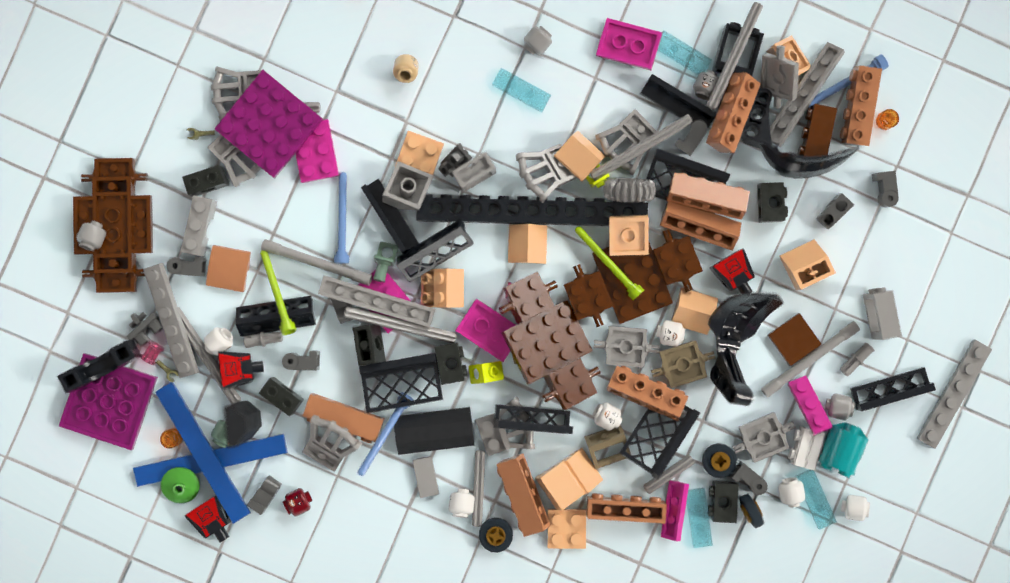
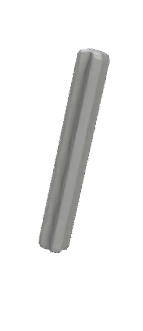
M483 450L475 451L473 488L475 501L472 513V526L481 527L483 518L485 451Z

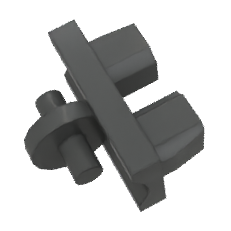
M459 143L441 161L438 169L445 177L449 174L451 177H454L452 171L469 162L472 157L468 154L467 150L463 149L462 144Z
M144 312L139 316L133 313L131 315L133 321L129 326L132 329L136 325L138 326L126 337L129 340H134L140 346L147 344L150 341V338L145 333L147 329H150L154 334L159 333L163 329L158 313H151L144 321L143 319L147 316Z

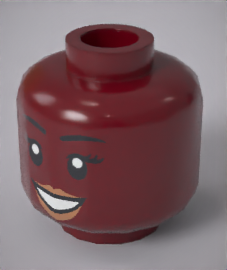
M298 488L285 495L283 504L289 515L292 514L297 517L311 509L310 502L313 500L309 491L304 492L302 488Z

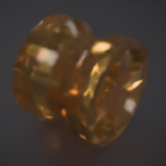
M893 109L884 110L876 117V124L882 130H889L899 122V115Z
M176 428L168 429L160 436L162 446L167 449L179 446L183 440Z

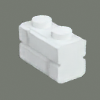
M799 426V430L796 429L793 436L795 441L794 448H790L788 454L790 463L815 471L826 433L822 432L814 436L811 429Z

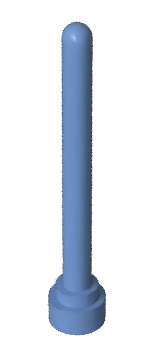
M880 54L867 67L881 68L883 71L889 65L886 58ZM849 77L817 94L808 108L851 84Z
M345 172L339 174L338 251L334 255V263L349 264V255L346 252L347 175Z
M406 395V397H407L409 400H411V401L414 400V399H413L412 397H410L409 395ZM410 406L394 410L358 469L359 476L365 475L403 410Z

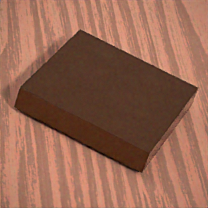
M797 313L768 334V337L789 366H792L821 345V342L800 313Z

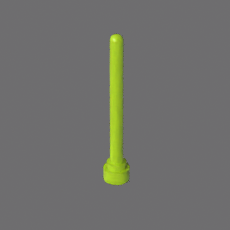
M578 226L575 228L578 236L628 289V296L632 300L644 291L640 285L633 284L582 227Z
M261 250L260 255L282 321L280 323L281 334H293L297 329L295 323L288 317L269 254Z

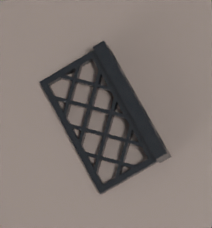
M656 148L646 179L651 181L657 179L661 189L656 191L655 197L667 200L665 189L669 188L670 184L663 187L658 177L669 173L672 178L671 171L677 168L682 169L685 174H687L686 171L691 172L692 174L688 176L692 177L697 174L701 178L711 179L709 180L711 182H722L725 185L729 180L730 173ZM656 162L664 163L667 171L657 175L654 169Z
M435 353L359 366L366 413L443 400ZM434 367L435 374L431 380L422 375L426 368ZM409 371L417 374L411 384L403 379L404 375ZM392 374L398 377L393 387L384 382L387 376ZM419 377L428 382L423 391L414 386ZM375 378L380 382L374 390H371L367 387L366 379ZM401 380L409 385L403 395L395 390ZM381 384L390 388L385 398L376 393ZM430 385H433L438 390V396L429 397L425 392ZM412 388L420 393L418 398L413 401L406 397ZM393 391L401 396L396 404H391L387 401ZM373 395L382 400L378 407L370 408L369 401Z
M685 405L683 410L687 413L684 418H680L678 421L662 422L661 414L647 409L619 454L652 474V477L658 480L700 415V412L696 409L692 410ZM657 413L659 423L649 425L648 415ZM674 423V434L665 435L663 425ZM660 426L663 436L652 438L650 427ZM647 428L649 439L639 440L637 432L640 429ZM664 439L665 448L655 451L653 441ZM650 441L652 452L642 454L640 443ZM637 444L639 455L632 456L625 452L629 445ZM644 456H654L655 464L652 468L644 464Z

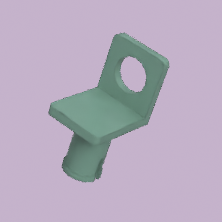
M380 242L377 255H374L377 267L373 280L385 283L388 267H394L398 252L397 245ZM386 247L391 248L393 251L392 256L389 258L382 255V250Z

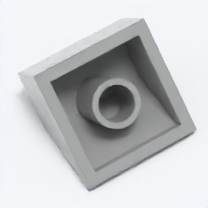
M398 161L383 193L382 202L401 210L419 211L434 176Z

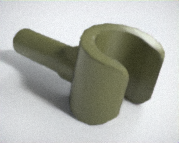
M194 128L187 129V131H194L193 137H187L191 140H198L201 136L215 135V130L199 131Z
M157 360L156 364L167 373L168 381L174 382L175 380L170 377V373H175L179 376L177 370H171L160 360Z

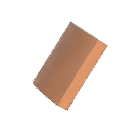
M213 245L206 285L244 292L247 272L250 267L251 252Z

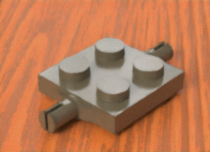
M696 340L678 345L677 347L659 351L662 367L651 370L653 378L664 374L670 388L707 378L705 361L716 359L715 353L712 351L702 354Z

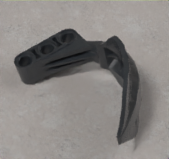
M760 88L758 90L741 134V140L744 144L761 149L765 159L772 168L782 176L793 179L811 178L830 172L844 163L859 149V145H857L856 147L832 154L802 156L789 152L783 153L778 148L772 147L769 121V106L772 100V93L767 88ZM763 97L766 102H761L758 98ZM757 114L761 119H755L752 115ZM747 131H752L755 136H749Z
M747 292L732 295L716 308L708 321L710 329L716 336L717 359L710 371V379L730 404L749 406L753 401V392L744 380L736 359V353L740 349L741 342L755 335L762 322L784 303L778 294Z

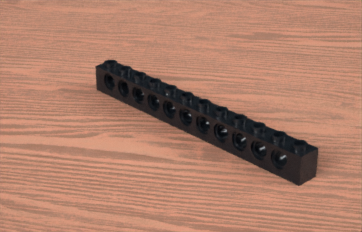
M426 194L419 211L416 210V221L454 223L461 218L464 223L609 226V217L604 215V208H612L614 211L613 216H624V208H630L633 212L632 216L648 215V203L605 202V198H594V201H586V198H574V201H567L566 197H555V201L548 200L547 198L542 203L539 197H536V200H528L529 197L517 196V200L509 199V196H498V199H490L488 195H479V199H471V195H460V198H452V195L442 194L440 198H433V194ZM455 203L461 206V210L457 214L450 211L451 205ZM433 204H441L442 209L439 213L431 211ZM472 204L479 205V213H470V206ZM490 205H497L499 212L495 215L490 214L488 211ZM516 205L519 211L515 215H510L507 211L508 207ZM530 205L535 206L538 210L537 214L529 215L526 211L527 207ZM548 206L556 208L557 213L554 216H549L546 213ZM568 206L574 207L575 215H566L565 208ZM592 207L595 211L594 216H586L584 209Z

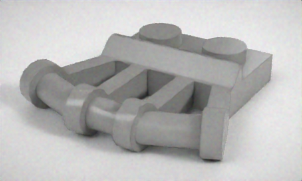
M216 66L215 78L211 85L214 97L212 98V104L215 105L219 113L218 118L220 121L227 114L223 103L236 102L262 70L235 72ZM223 75L238 78V82L221 84ZM239 89V96L221 97V90Z
M634 109L618 126L595 135V137L602 146L603 154L612 160L618 156L613 150L626 138L630 140L632 145L625 151L657 133V131ZM621 131L623 135L609 146L606 136ZM644 153L636 157L633 165L627 162L620 167L629 171V174L634 175Z
M221 134L207 147L225 165L234 187L240 186V183L246 180L254 179L257 176L256 173L262 169L257 164L249 168L237 156L241 151ZM234 160L246 173L236 176L230 162Z
M561 144L541 152H522L515 155L516 161L519 163V175L521 178H524L525 186L528 190L535 193L542 203L555 188H559L561 185L577 179L572 172L554 157L562 147ZM526 160L541 161L540 163L527 168ZM545 168L548 174L533 180L530 174ZM552 180L553 184L546 192L537 186Z
M517 396L507 404L508 406L523 407L519 403ZM506 409L500 410L499 420H502L501 416L507 412ZM521 411L520 415L516 416L523 422L529 419L525 411ZM494 413L475 419L488 456L510 448L535 449V444H533L534 431L515 430L506 433L505 429L493 428ZM526 433V443L509 442L508 438Z
M313 415L310 422V439L302 453L335 472L342 459L356 451L362 443L348 432L349 429L336 425L337 422L334 420L328 421ZM318 426L327 428L323 437L318 436ZM331 431L339 435L334 445L327 441ZM344 438L350 446L342 450L338 446Z

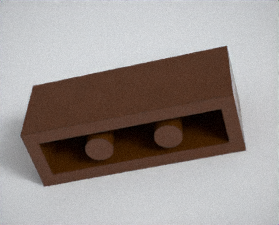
M813 104L807 109L805 115L807 125L803 128L801 138H804L803 144L799 146L797 155L822 156L828 154L837 108Z

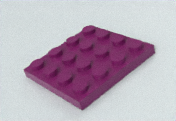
M262 69L214 129L269 175L276 178L322 122L323 118Z
M83 353L79 365L97 357ZM123 366L71 392L67 399L59 427L128 450H134L158 377Z

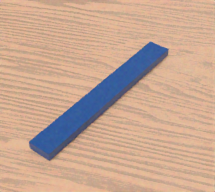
M170 382L156 391V395L232 523L234 524L251 513L174 382Z
M284 434L245 442L236 447L214 449L224 467L288 453ZM192 454L133 468L137 487L161 482L164 474L176 467L190 469L195 474L202 471Z

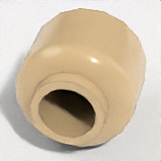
M409 54L398 56L393 67L395 78L402 83L413 82L418 75L419 63L417 59Z

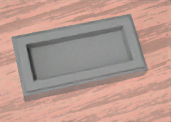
M432 456L414 459L413 465L420 498L438 495L439 489Z

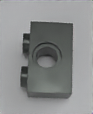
M220 165L182 177L187 194L192 197L193 195L199 196L229 186L225 169Z
M784 182L758 184L759 223L786 221L785 217H788V207L785 206L787 187H784ZM770 198L776 199L777 206L775 208L770 206Z
M374 324L354 327L353 335L358 366L386 362L381 327Z
M458 342L436 346L435 353L441 385L464 381V376H468L466 365H462L461 358L464 357L463 347L459 346ZM449 358H454L457 361V366L453 369L446 365V361Z
M275 377L269 378L258 393L288 416L293 415L304 401L301 396Z
M712 481V486H709V497H712L711 505H708V516H711L710 519L713 522L737 523L739 484L736 482ZM726 497L727 503L724 506H719V499Z

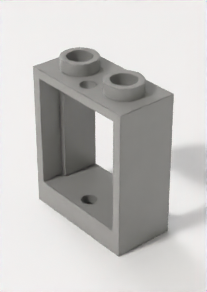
M485 151L455 169L452 173L464 193L496 174V167Z
M886 287L869 289V293L863 294L871 338L886 340L901 337L902 333L893 290H886Z

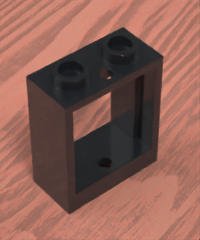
M730 22V24L727 23L724 26L712 71L722 72L726 62H722L721 58L728 33L738 36L742 28L741 24ZM753 28L749 37L750 40L754 41L747 68L736 65L733 73L747 72L749 75H753L764 33H761L759 29Z

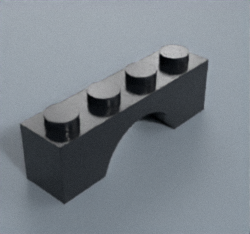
M126 340L110 348L99 357L58 375L57 378L65 394L71 393L141 358L142 355L134 340Z

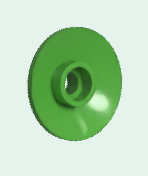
M184 467L168 470L161 480L162 493L167 499L175 503H187L193 500L200 489L197 475ZM176 486H180L182 490H178Z

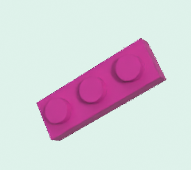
M807 376L789 382L788 386L813 435L815 436L832 429L833 426Z
M675 480L669 481L666 498L665 524H662V538L681 541L689 484Z

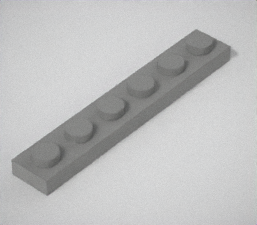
M829 42L826 43L799 83L797 99L793 101L788 100L770 126L773 144L782 147L844 55V49Z
M163 263L144 268L143 271L179 378L199 373Z
M325 275L318 292L319 295L429 328L436 310Z
M972 340L916 439L936 449L990 355L991 348L977 340Z

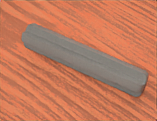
M690 455L685 456L666 469L658 480L653 478L643 485L644 489L648 494H651L694 465V460Z

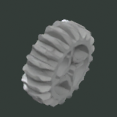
M611 178L605 181L603 192L604 197L612 201L645 202L654 199L656 187L655 182L647 179Z

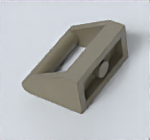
M621 424L618 428L614 427L610 431L602 430L584 436L595 469L627 459L618 453L597 461L594 453L621 442L625 445L627 439ZM628 446V448L626 449L625 452H627L628 454L631 455V452H630V449H629V446Z

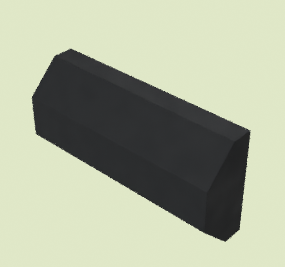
M240 401L224 407L227 447H236L252 439L261 428V411L249 401Z
M470 407L401 415L394 425L398 455L475 445Z

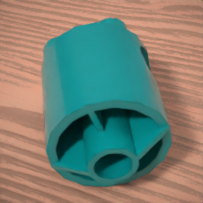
M846 422L834 424L828 432L823 452L818 461L821 462L820 467L830 471L833 467L839 470L838 474L850 478L851 475L855 476L857 465L863 456L869 439L861 428Z

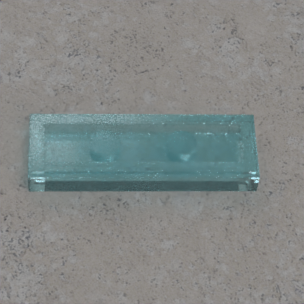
M663 30L658 51L697 75L706 71L712 59Z
M503 68L500 69L492 83V86L540 112H543L551 97V94Z
M807 470L796 475L795 478L804 485L805 501L817 528L820 530L836 523L837 521L815 471Z
M705 488L690 489L687 495V509L693 548L713 546Z

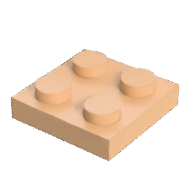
M408 131L397 162H402L433 175L444 143Z
M648 215L609 216V255H648Z
M548 509V519L551 525L547 528V548L586 549V509Z

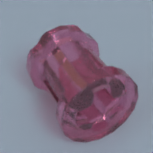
M150 340L148 348L144 354H141V359L151 365H155L156 358L165 348Z

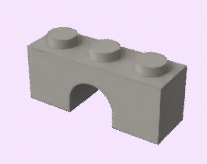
M193 195L180 252L205 257L209 240L207 238V228L210 220L214 219L217 201Z

